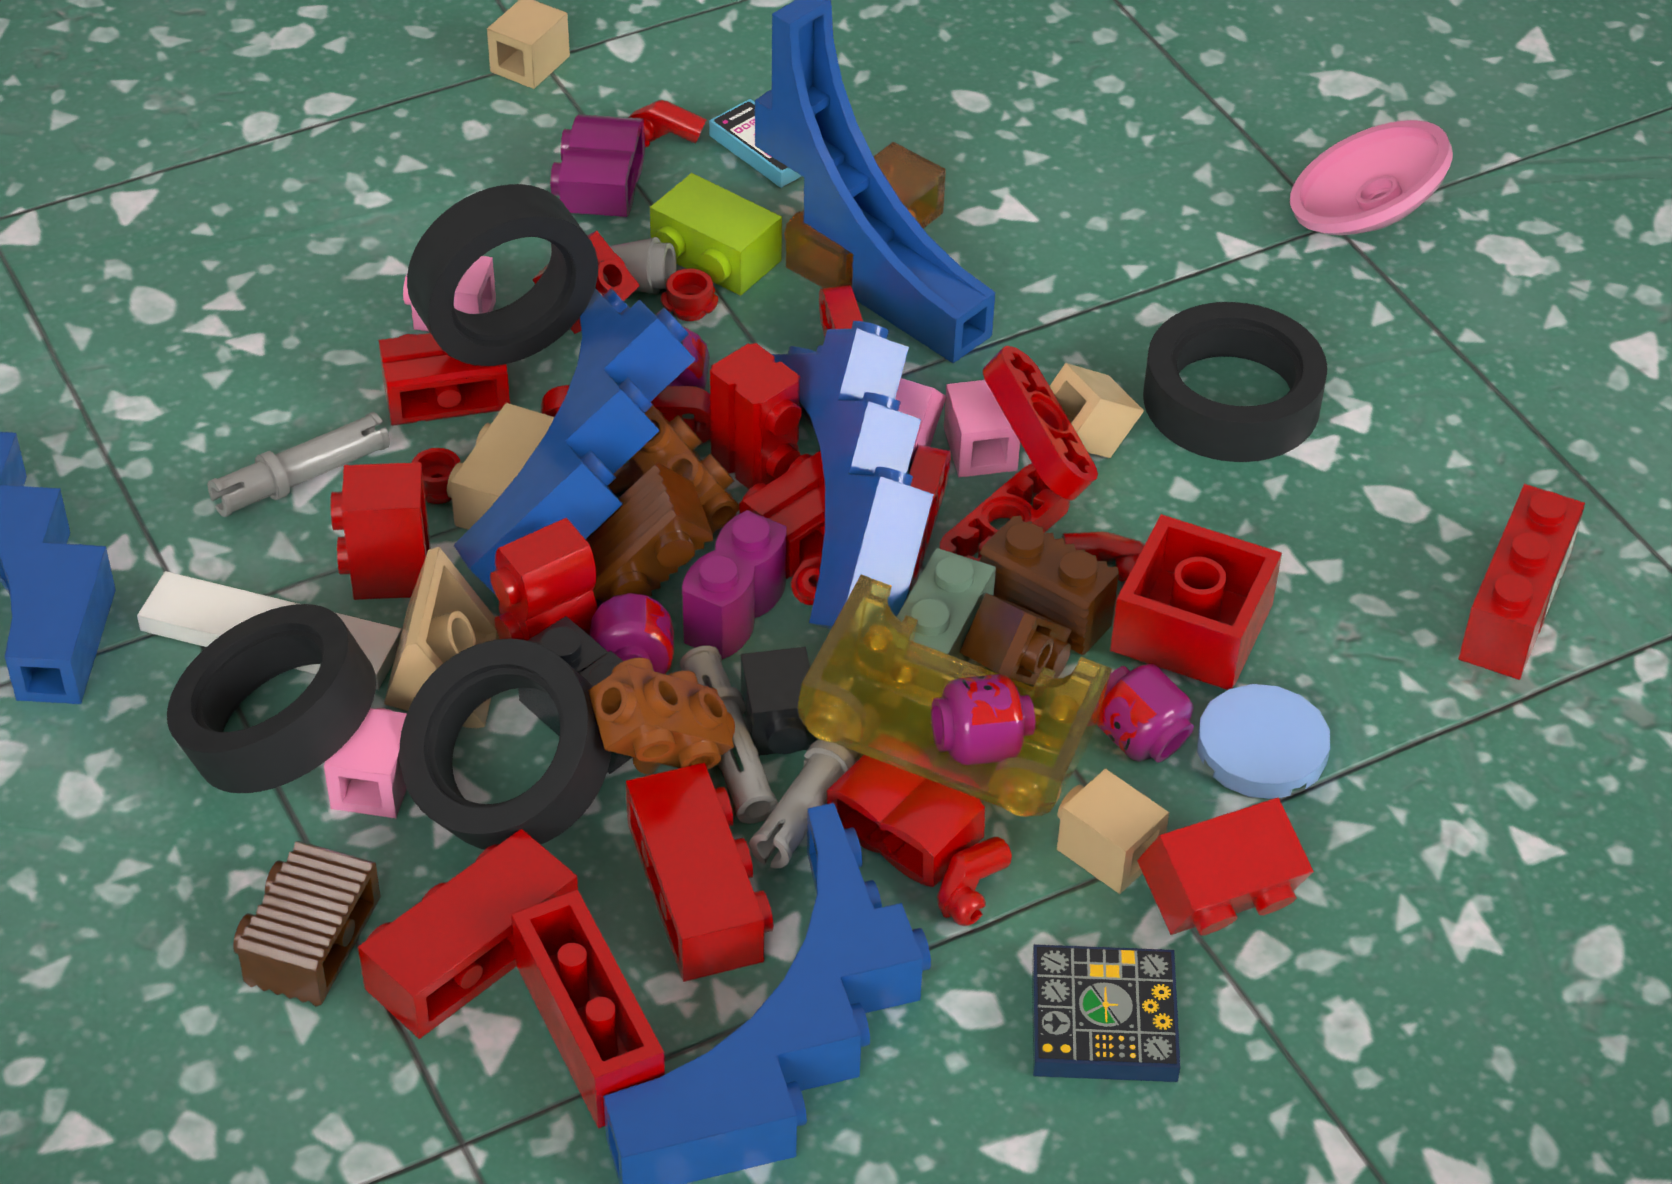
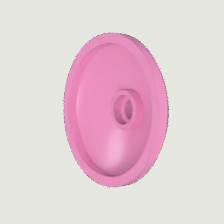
M1396 121L1368 128L1338 142L1314 159L1295 181L1290 193V206L1296 219L1302 226L1323 234L1351 235L1385 228L1411 214L1437 190L1451 165L1453 158L1452 146L1443 129L1426 121Z

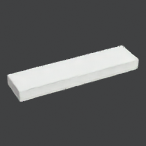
M165 571L139 611L137 618L140 631L207 647L223 633L255 615L298 603ZM336 613L373 665L376 674V689L379 690L395 660L402 629ZM321 664L306 665L294 669L317 674Z

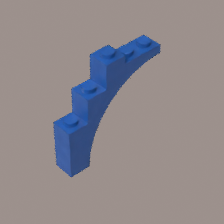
M794 0L772 14V90L767 91L755 100V147L804 177L803 222L853 254L852 289L856 301L951 363H955L992 336L995 292L964 270L926 233L903 205L877 165L856 122L842 82L833 39L831 0Z
M612 288L603 296L594 289L589 304L580 316L582 340L577 367L566 397L548 431L518 475L488 511L454 544L469 570L494 594L490 574L496 570L495 554L499 547L566 517L586 539L623 505L608 487L616 478L614 473L660 431L647 417L645 412L653 406L651 401L696 360L681 344L689 333L665 308L655 315L640 299L630 308Z
M853 321L851 329H827L823 346L819 345L816 352L806 348L790 346L788 354L772 355L775 357V363L782 362L800 375L799 400L811 417L820 445L825 479V532L820 575L809 623L860 639L886 643L887 633L907 598L934 494L911 487L913 476L907 474L921 419L899 412L901 402L895 398L909 347L888 340L889 330L884 327L863 321Z
M0 432V582L9 593L12 611V621L4 657L16 701L81 704L116 591L106 546L67 544L71 532L61 489L24 486L27 475L17 434L13 432Z
M834 803L808 808L807 855L817 897L806 938L784 980L751 1019L709 1052L660 1078L603 1096L606 1139L619 1184H687L796 1157L797 1127L807 1123L805 1103L801 1091L860 1077L861 1047L870 1045V1032L865 1013L920 1001L922 971L931 968V956L926 936L921 928H911L902 903L882 907L880 894L874 880H863L859 869L862 867V852L857 833L853 827L844 829Z

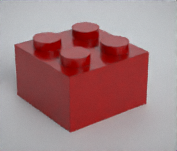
M1161 514L1117 597L1110 651L1148 664H1154L1157 667L1226 690L1234 688L1273 606L1282 552Z

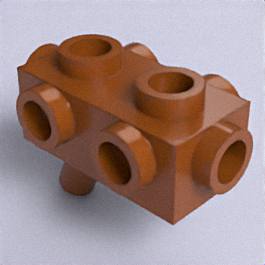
M652 406L645 414L660 431L629 459V463L624 464L614 473L616 478L608 487L615 495L628 490L656 463H660L693 481L713 534L716 530L723 528L739 511V503L727 490L735 481L712 454H709L703 460L694 449L702 441L679 415L669 422L658 409Z
M633 658L614 667L610 676L588 690L605 750L633 757L635 768L643 774H653L661 764L683 768L705 762L708 770L720 762L721 755L734 748L732 738L735 732V722L733 716L727 711L724 702L718 695L717 689L699 684L696 674L692 671H677L665 675L655 672L649 659Z

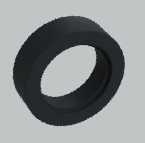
M500 185L476 192L447 209L430 225L419 240L411 256L407 273L408 295L413 307L437 344L449 356L461 362L478 366L504 365L525 359L542 351L557 341L576 323L589 304L596 287L598 258L591 240L558 197L549 191L532 185ZM538 237L551 242V258L545 272L538 282L518 300L495 311L480 314H468L454 308L455 290L461 278L472 264L485 253L503 243L519 238Z
M1215 302L1198 305L1175 314L1155 332L1148 350L1143 390L1145 409L1150 420L1164 436L1178 446L1197 455L1229 462H1253L1271 459L1298 447L1315 429L1319 419L1326 383L1327 361L1324 351L1315 337L1297 321L1278 311L1240 302ZM1237 357L1260 363L1272 369L1287 382L1290 391L1281 399L1257 406L1227 405L1197 394L1184 384L1179 373L1187 365L1202 359Z
M312 604L282 606L265 611L237 624L215 639L190 663L179 678L171 694L167 708V724L173 738L203 778L213 787L230 793L261 792L285 785L302 777L320 766L344 746L358 730L370 710L376 691V674L373 665L336 613L325 607ZM321 664L310 685L284 710L255 726L238 731L223 732L236 708L262 684L291 669Z
M497 639L486 641L454 655L434 671L422 685L409 707L402 727L399 749L400 767L404 783L413 801L423 813L464 842L484 850L494 844L502 843L520 829H523L540 845L559 836L570 828L590 807L604 782L611 759V751H607L604 748L588 692L593 686L555 652L526 640ZM532 688L549 693L559 714L560 737L555 756L544 775L526 792L501 803L481 804L466 800L455 782L452 764L456 739L468 717L483 702L507 690Z

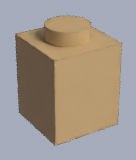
M518 0L487 28L490 72L535 89L570 57L568 13L538 1Z
M1065 363L1050 384L1051 390L1087 452L1111 458L1144 412L1109 375Z
M1105 768L1085 787L1077 785L1072 788L1062 800L1057 813L1060 819L1057 850L1121 894L1143 874L1137 860L1159 835L1166 833L1169 812Z

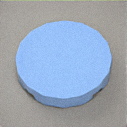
M1250 684L1228 689L1211 700L1200 717L1197 753L1203 765L1204 760H1206L1208 766L1214 770L1213 777L1224 787L1245 796L1267 799L1291 796L1292 789L1300 788L1304 784H1306L1305 789L1317 782L1327 765L1330 752V729L1320 710L1303 696L1279 686Z

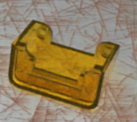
M861 574L801 685L798 714L809 732L820 740L836 743L1005 808L1010 813L1018 816H1042L1051 812L1085 753L1094 733L1112 668L1080 657L1073 672L1063 678H1054L1056 671L1043 667L1034 687L1012 680L1020 696L1029 695L1032 700L1035 712L1034 734L1024 736V743L1020 754L1015 758H1007L999 763L961 764L954 760L948 751L940 752L937 749L931 723L933 699L942 697L945 686L954 679L996 675L998 673L914 642L918 619L906 615L903 622H901L892 613L888 605L892 586Z

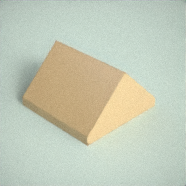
M440 547L428 550L407 607L384 701L385 705L406 711L409 710L414 697L425 681L443 663L469 647L486 641L500 639L494 624L495 616ZM491 698L473 711L463 724V727H485Z

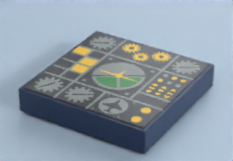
M1033 944V1076L1178 1082L1181 1067L1174 950Z

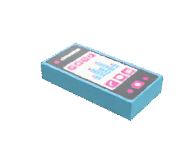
M749 99L709 120L710 137L780 188L802 177L797 172L755 147V102Z

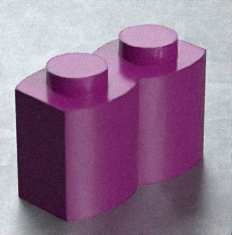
M577 114L572 129L563 130L561 138L562 162H554L552 165L550 187L551 193L555 196H560V200L570 213L629 216L633 205L636 183L640 178L644 162V120L641 118Z
M748 510L738 514L726 523L717 537L715 550L699 558L684 577L682 595L683 636L685 644L694 648L699 646L716 647L722 660L733 655L746 644L753 632L755 618L771 610L781 599L785 590V525Z

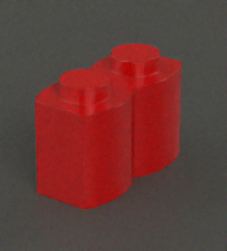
M567 517L497 549L495 554L496 570L491 572L490 580L499 600L500 615L495 617L494 624L500 639L527 641L565 616L590 636L592 616L597 611V604L593 593L596 584L595 562L590 544Z
M878 741L827 789V804H835L844 829L850 827L855 829L861 847L880 853L898 871L925 886L934 887L944 877L951 857L955 853L979 843L984 838L985 806L982 804L977 793L964 782L952 781L944 776L931 774L923 759L907 748L901 749L890 743Z

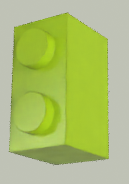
M689 174L650 206L651 238L657 237L661 243H671L676 254V264L686 269L701 270L711 277L713 283L740 296L782 261V216L698 175Z

